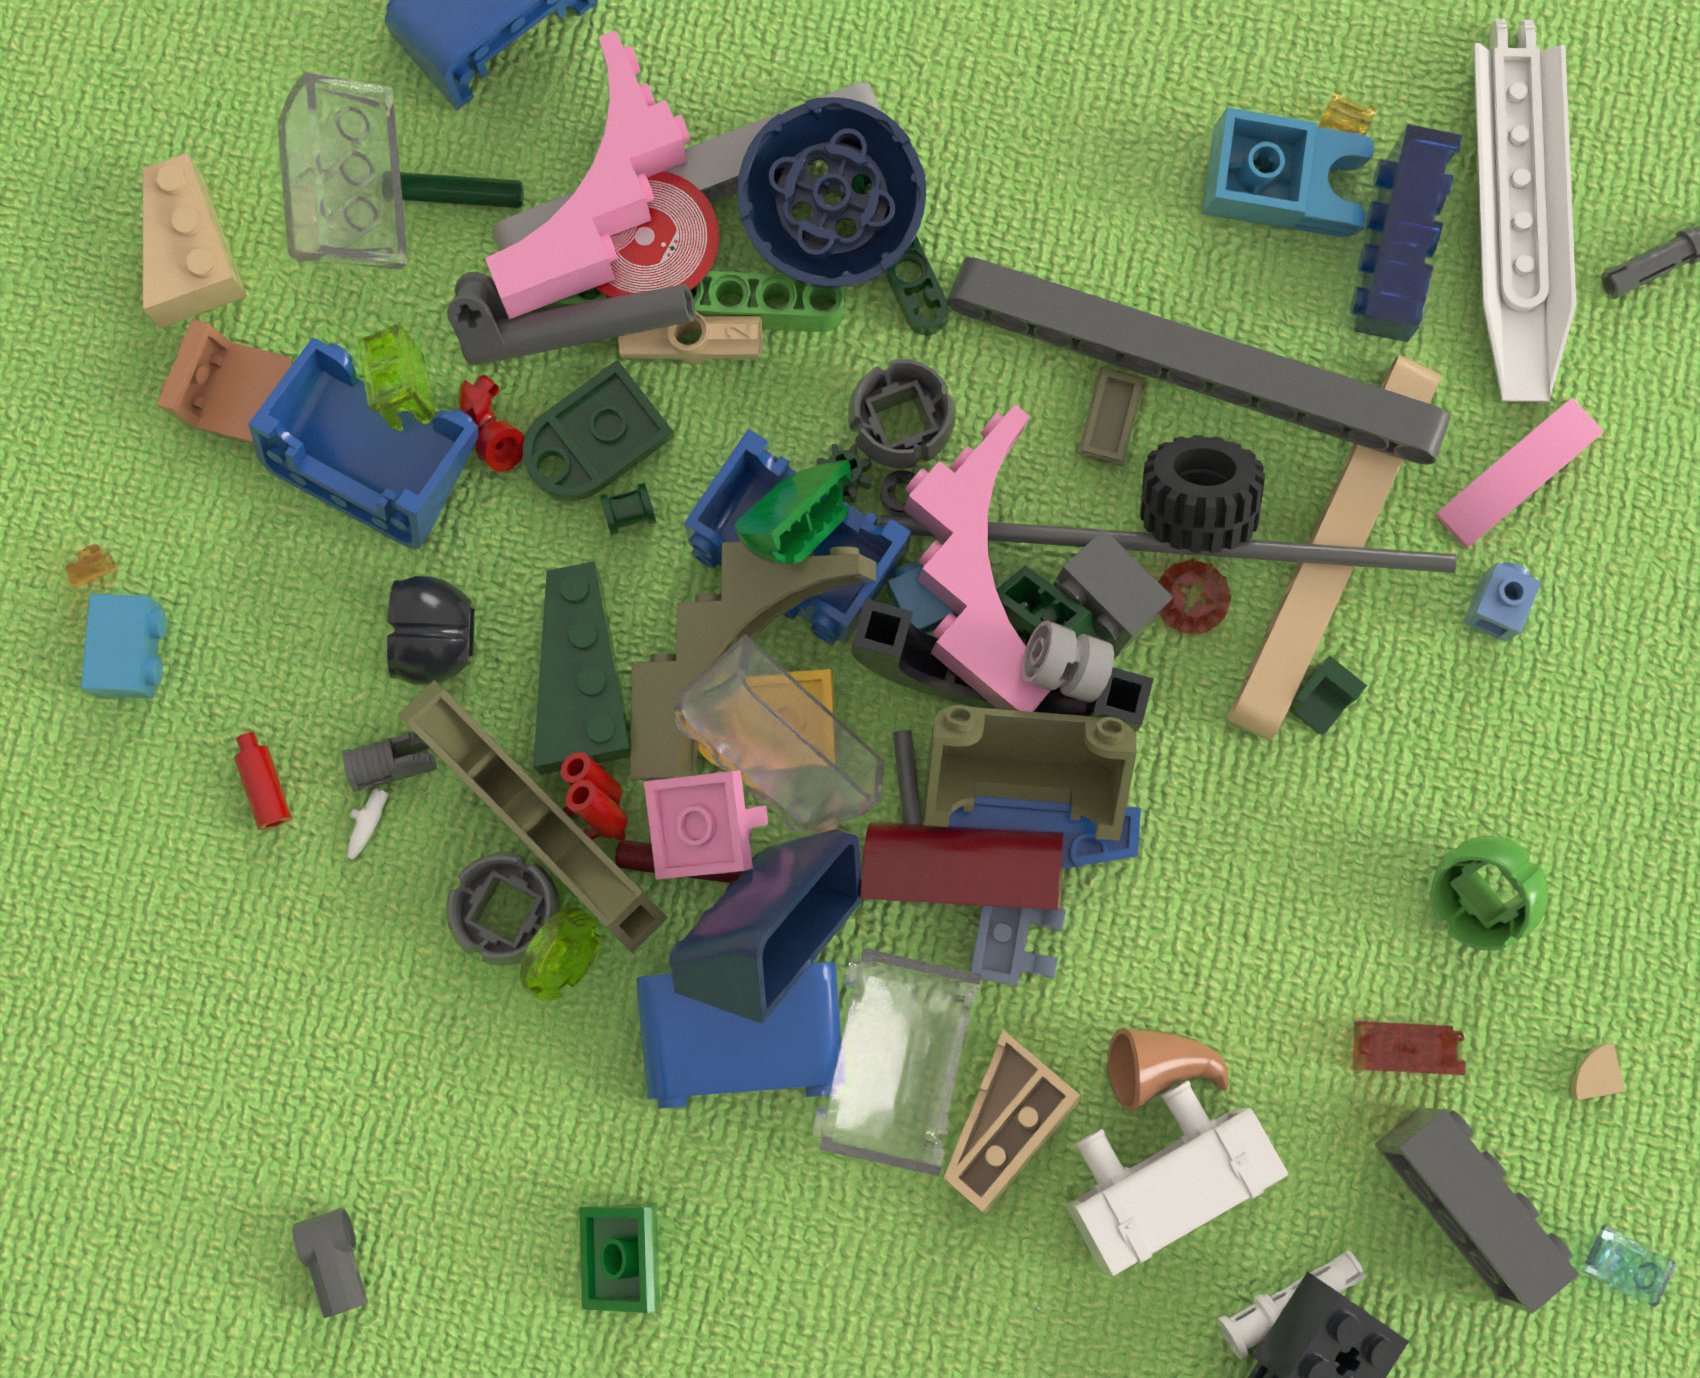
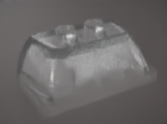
M305 72L296 81L287 96L278 121L288 254L299 263L352 264L401 270L408 264L393 89L389 86Z

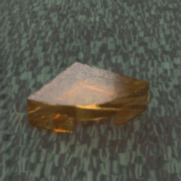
M93 544L78 552L79 562L76 564L68 563L65 567L73 588L118 570L113 556L98 544Z

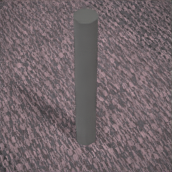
M912 731L893 732L903 823L923 824Z

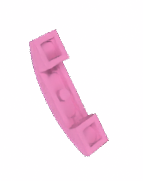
M1571 398L1447 503L1435 516L1465 549L1469 548L1604 431Z

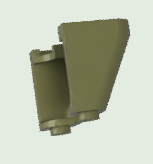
M954 705L942 709L936 714L927 760L924 825L948 827L950 816L956 809L963 807V812H973L975 796L1070 803V820L1080 821L1081 815L1088 818L1095 825V839L1120 841L1137 754L1134 731L1128 724L1115 717L967 707L963 705Z

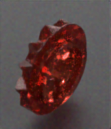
M1194 558L1174 563L1162 574L1158 581L1173 597L1160 613V616L1170 627L1186 634L1208 632L1219 625L1228 613L1232 595L1229 592L1227 578L1221 575L1212 563H1203L1196 561ZM1199 581H1202L1201 588L1203 589L1200 596L1206 600V603L1197 602L1188 609L1187 613L1184 612L1187 595L1181 592L1182 588L1191 589Z

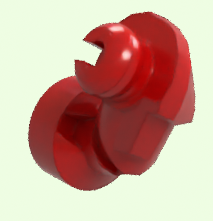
M486 375L479 376L474 385L464 379L459 387L458 405L459 410L471 417L475 424L478 425L479 437L475 446L477 457L497 472H505L514 468L523 457L525 437L509 423L496 421L495 414L490 405L493 403L492 399L499 394L500 387Z

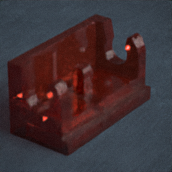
M1354 1021L1353 1070L1466 1075V1061L1458 1058L1457 1055L1458 1042L1464 1041V1034L1460 1030H1453V1026Z

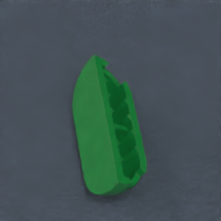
M849 460L816 465L794 473L779 482L735 523V530L742 544L753 555L770 563L793 564L802 562L848 514L849 507L842 505L844 493L843 483L852 482Z

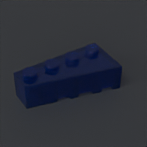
M1407 124L1387 158L1379 159L1373 177V186L1379 187L1377 202H1371L1365 222V228L1372 229L1370 242L1363 245L1358 261V271L1364 272L1362 287L1357 286L1355 288L1350 305V314L1356 315L1355 332L1408 342L1420 328L1433 271V265L1426 264L1425 259L1433 257L1440 240L1443 223L1434 219L1435 215L1438 216L1441 213L1446 195H1450L1454 175L1445 174V170L1454 154L1459 153L1463 135Z

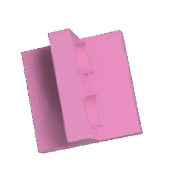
M741 770L644 782L656 879L753 869L749 838L752 837L751 828L768 825L766 805L745 807Z

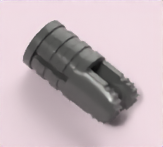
M415 732L342 751L346 775L353 792L360 791L366 787H375L377 784H386L392 780L398 781L437 769L436 758L433 754H429V752L416 754V752H422L430 747Z

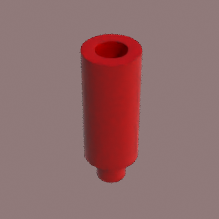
M255 732L239 735L236 737L240 753L234 756V760L257 829L267 830L292 820V816L268 746H259Z

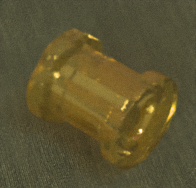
M1334 90L1318 127H1329L1333 130L1365 135L1377 107L1371 104L1366 108L1343 98L1340 91Z

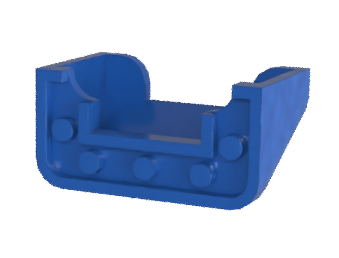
M390 0L386 7L385 24L391 36L457 111L474 98L473 93L469 90V84L477 73L481 79L489 74L486 62L552 12L561 19L567 14L565 7H572L581 16L596 5L597 0Z
M312 337L248 423L260 463L283 481L408 548L420 549L429 536L478 440V425L475 424L471 417L457 409L438 411L434 419L358 379L352 364L353 358L344 348L333 343L326 345Z
M836 962L812 963L763 1024L675 993L672 974L636 978L647 1099H657L658 1108L687 1106V1096L805 1087L806 1097L835 1095V1085L844 1084Z

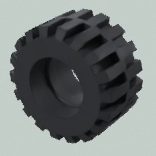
M1193 435L1191 438L1178 437L1174 438L1173 442H1164L1158 445L1157 450H1152L1149 453L1144 464L1140 519L1144 521L1143 527L1147 532L1154 533V538L1159 542L1170 543L1171 548L1177 550L1187 549L1191 553L1201 554V551L1219 553L1224 548L1232 550L1239 547L1240 542H1247L1252 538L1253 532L1257 531L1265 482L1262 462L1255 459L1256 455L1252 451L1242 449L1241 444L1234 441H1224L1223 438L1215 436L1213 438L1204 437L1203 435Z

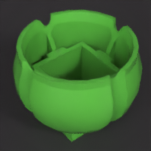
M1482 836L1468 839L1457 848L1451 849L1437 866L1430 890L1431 906L1437 921H1449L1450 930L1448 934L1460 943L1479 950L1503 949L1508 945L1517 943L1521 937L1530 935L1545 915L1548 902V882L1545 873L1539 864L1530 862V852L1514 842L1510 837ZM1488 863L1496 866L1519 893L1504 904L1477 872V870Z

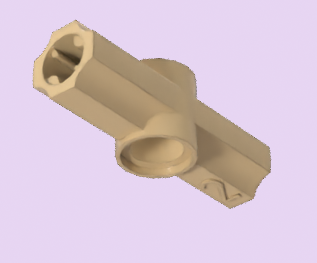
M695 311L693 322L618 337L619 353L622 359H680L690 365L702 364L708 359H761L763 350L762 320L760 316H702ZM695 330L702 333L700 339L692 345L680 343L681 338L689 331Z

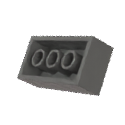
M1417 1108L1374 1145L1501 1304L1533 1314L1579 1275L1569 1262L1573 1258L1571 1251L1555 1234L1550 1233L1547 1235L1535 1220L1540 1216L1535 1206L1522 1193L1517 1192L1514 1194L1502 1179L1506 1176L1504 1168L1489 1152L1484 1151L1481 1153L1469 1138L1473 1135L1472 1129L1457 1112L1452 1110L1449 1113L1446 1109Z

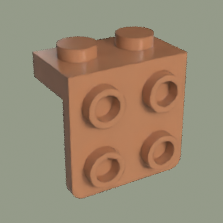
M192 319L186 335L179 344V352L170 374L162 385L161 396L157 406L187 427L254 444L248 423L294 361L285 355L233 343L209 323Z

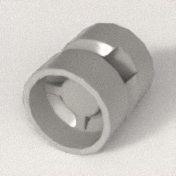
M1048 620L1043 621L1036 627L1026 646L1022 660V677L1027 683L1048 690H1055L1059 687L1060 692L1065 696L1086 703H1092L1100 697L1111 676L1114 664L1113 645L1087 634H1081L1076 638V634L1072 629Z

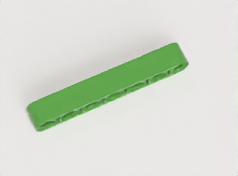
M708 271L702 281L690 290L691 293L696 295L693 300L695 311L702 316H760L762 329L827 332L840 324L844 314V294L842 288L813 287L794 281L783 274ZM578 293L532 312L611 297L601 293L596 299L586 300L580 297L581 293ZM731 293L737 294L742 298L739 304L732 307L723 306L718 302L722 296ZM772 296H782L788 300L787 305L781 309L770 308L765 302ZM818 298H827L835 305L828 311H818L811 304Z

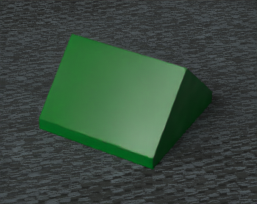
M657 1203L579 1207L582 1309L637 1313L655 1312L660 1306Z

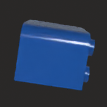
M750 429L743 435L684 522L688 543L694 548L691 555L711 569H715L717 564L722 567L723 542L740 541L735 530L737 520L779 482L797 473L789 467V460L782 456L778 460L772 453L765 450L769 441ZM844 501L842 505L849 507L847 516L813 550L814 556L830 555V548L833 547L859 548V554L876 561V581L838 587L809 598L782 614L792 620L798 615L811 623L810 631L830 645H834L837 640L844 643L848 641L858 626L865 598L873 601L876 599L892 572L909 549L911 531L893 519H890L886 526L881 525L878 527V516L871 512L866 516Z

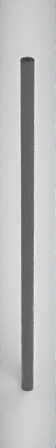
M881 515L880 526H886L889 520L893 519L910 530L911 535L936 537L912 516ZM988 522V541L1085 547L1102 529ZM1106 530L1125 550L1444 573H1455L1457 563L1456 554L1261 540L1240 542L1239 547L1232 550L1224 548L1219 553L1201 551L1200 554L1191 553L1187 549L1177 550L1171 548L1170 543H1161L1156 540L1154 533Z

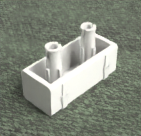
M1185 1081L1161 1094L1162 1099L1165 1100L1184 1135L1180 1137L1181 1140L1131 1168L1126 1167L1123 1169L1105 1137L1103 1129L1097 1130L1075 1143L1098 1184L1094 1186V1189L1065 1206L1103 1273L1114 1276L1137 1262L1142 1263L1152 1257L1151 1254L1241 1202L1247 1199H1254L1264 1193V1189L1288 1176L1286 1168L1251 1108L1233 1109L1216 1120L1214 1118L1209 1120L1190 1087V1082Z

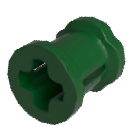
M645 482L638 484L637 490L609 497L607 494L599 495L611 536L618 534L620 528L647 521L649 525L656 523Z

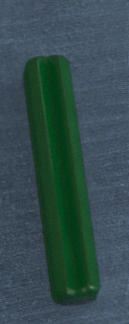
M391 172L388 174L386 184L389 198L394 200L510 208L521 207L524 200V188L519 180Z

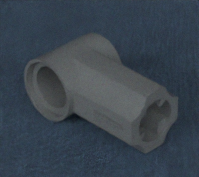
M341 1207L295 1223L292 1228L295 1248L304 1267H309L323 1318L367 1304L368 1299L353 1252L356 1250V1236L351 1219L345 1208Z

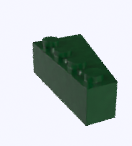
M594 561L547 570L533 761V768L540 775L561 771L564 760L576 752L586 753L597 764L631 757L629 725L601 578Z

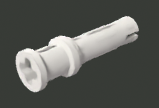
M1349 1250L1343 1252V1254L1324 1266L1310 1272L1339 1293L1366 1278L1360 1263ZM1304 1276L1271 1296L1268 1294H1258L1253 1297L1254 1304L1230 1318L1223 1315L1217 1319L1225 1340L1239 1359L1242 1360L1247 1357L1248 1349L1264 1340Z

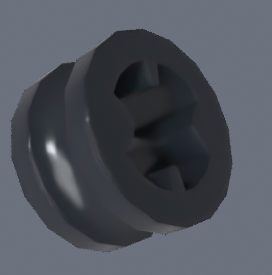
M898 470L886 476L882 482L880 499L882 506L887 512L892 515H909L904 510L906 503H896L897 497L894 496L891 499L888 493L894 492L898 483L908 485L915 474L910 471Z

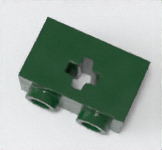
M1027 566L1021 568L996 589L1010 624L1025 646H1027L1036 627L1046 620L1072 629L1076 634V638L1081 634L1097 638L1091 612Z

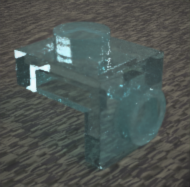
M1602 1225L1581 1270L1621 1294L1656 1307L1664 1294L1676 1263L1666 1256L1646 1249L1619 1231Z

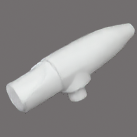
M375 788L366 806L361 811L355 808L352 810L350 817L356 819V825L348 846V858L354 859L366 846L381 817L382 808L389 796L388 793Z

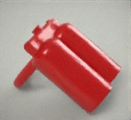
M572 753L564 760L561 766L562 779L571 786L566 794L565 802L567 806L562 810L569 817L575 814L592 827L590 829H583V832L591 840L600 836L609 839L615 838L618 841L626 839L625 829L628 824V817L619 803L622 798L620 784L586 753Z

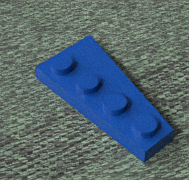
M975 796L973 812H963V807L956 809L950 816L949 826L1064 832L1063 869L1137 857L1141 808L1126 807L1120 841L1095 839L1096 828L1088 818L1081 815L1080 821L1070 820V803Z

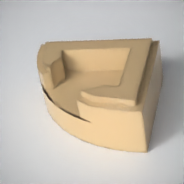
M1614 1043L1602 1044L1591 1049L1581 1061L1571 1080L1572 1100L1625 1092Z

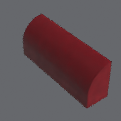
M870 822L864 844L860 899L1061 910L1064 832Z

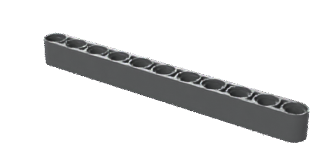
M975 257L963 259L947 299L948 306L964 316L1417 464L1429 465L1436 462L1450 421V415L1435 405Z

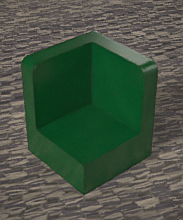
M1329 655L1315 668L1298 689L1288 710L1316 733L1323 735L1345 708L1357 700L1368 685Z

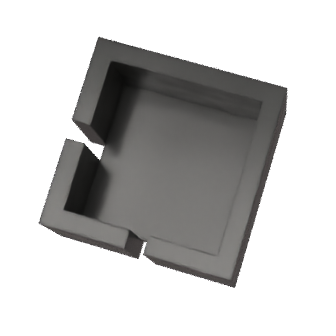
M1105 529L1063 566L1056 578L1057 580L1053 583L1056 588L1091 612L1096 636L1113 645L1114 659L1156 620L1173 598Z

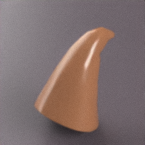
M1123 1027L1118 1029L1111 1039L1107 1062L1110 1084L1116 1099L1129 1112L1139 1109L1156 1095L1169 1089L1174 1084L1193 1080L1197 1077L1208 1080L1212 1079L1219 1089L1223 1091L1228 1089V1067L1217 1051L1194 1038L1163 1031Z

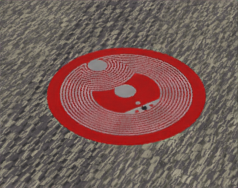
M666 171L647 177L655 199L647 203L651 221L610 236L618 257L617 260L610 262L615 280L597 286L596 288L609 297H617L687 284L689 289L692 290L702 281L716 258L719 245V226L712 205L706 196L691 182Z

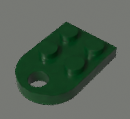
M616 360L544 412L532 423L524 439L523 459L531 479L544 493L560 500H582L600 492L674 438L675 435L674 431L625 368ZM549 456H558L565 461L563 472L553 478L541 475L539 473V466L543 459Z

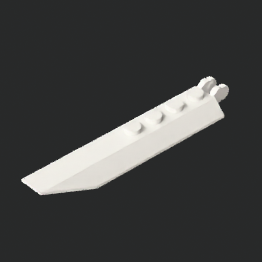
M1505 19L1493 20L1489 33V49L1480 43H1474L1482 306L1502 402H1549L1576 308L1565 45H1559L1541 52L1540 49H1536V27L1534 20H1522L1517 30V48H1508V29Z

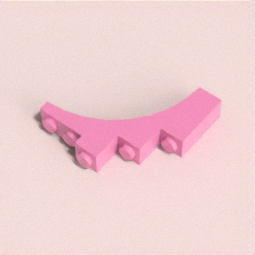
M616 30L599 36L608 71L610 101L605 133L593 165L575 193L549 221L520 242L485 258L509 319L615 280L610 262L617 260L618 257L610 236L651 221L647 203L655 199L647 177L687 163L684 144L690 142V137L682 116L673 117L666 100L655 104L647 83L639 86L635 74L641 71L631 45L623 48Z
M1015 404L1005 417L997 412L980 433L985 438L975 450L967 446L955 459L950 469L940 461L930 472L922 468L905 489L910 495L904 510L944 543L942 544L938 540L934 541L918 562L924 567L917 581L958 615L956 617L950 612L935 629L932 635L938 640L931 654L997 709L1034 712L1051 690L1027 683L1022 677V660L1026 646L1010 624L995 589L988 555V510L995 477L1003 459L1022 434L1030 418L1027 413Z

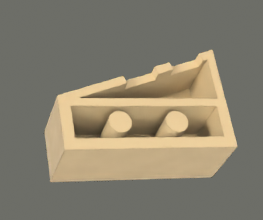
M188 153L143 168L144 312L160 329L247 297L203 175Z
M1002 1030L997 1048L987 1073L984 1075L979 1093L944 1176L947 1182L985 1215L1081 1101L1079 1093L1004 1030Z

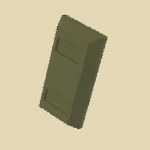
M1100 367L1078 454L1123 466L1146 378Z

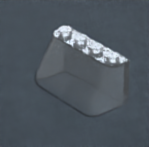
M746 634L677 694L674 712L676 715L675 724L680 732L687 738L696 739L702 744L722 769L727 771L741 770L742 781L746 783L750 793L756 799L766 801L778 811L785 824L793 831H801L805 834L821 831L864 815L881 801L884 760Z

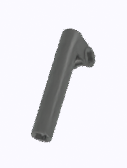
M479 272L465 273L457 280L455 287L456 297L450 302L447 311L448 320L460 342L463 356L470 366L689 323L695 319L694 301L687 284L528 312L509 319L494 281L486 274Z

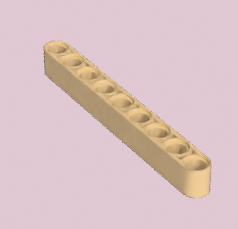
M1398 354L1380 388L1430 403L1441 379V374ZM1354 443L1308 544L1363 548L1404 459ZM1298 563L1227 717L1228 722L1270 742L1273 740L1288 712L1354 566Z

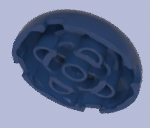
M840 97L815 98L807 100L805 104L794 107L781 115L780 113L777 114L754 137L746 151L739 171L738 206L743 226L753 246L764 260L778 272L794 281L813 287L835 289L851 287L870 281L883 274L898 262L909 249L918 233L924 215L926 203L925 173L923 165H921L919 157L910 142V138L888 115L873 106L853 99ZM817 160L824 161L828 166L827 174L819 178L812 177L808 172L810 163ZM866 176L870 179L872 188L868 193L858 194L852 189V182L856 177ZM829 193H836L841 198V202L835 201L834 206H829L824 203V197ZM801 203L807 204L812 209V216L809 220L796 221L792 216L793 208ZM841 220H850L855 224L856 232L852 237L843 238L837 234L836 226Z

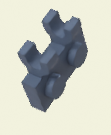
M982 906L970 978L1018 986L1020 972L1054 979L1058 957L1024 952L1029 924L1062 931L1066 909L1048 910Z

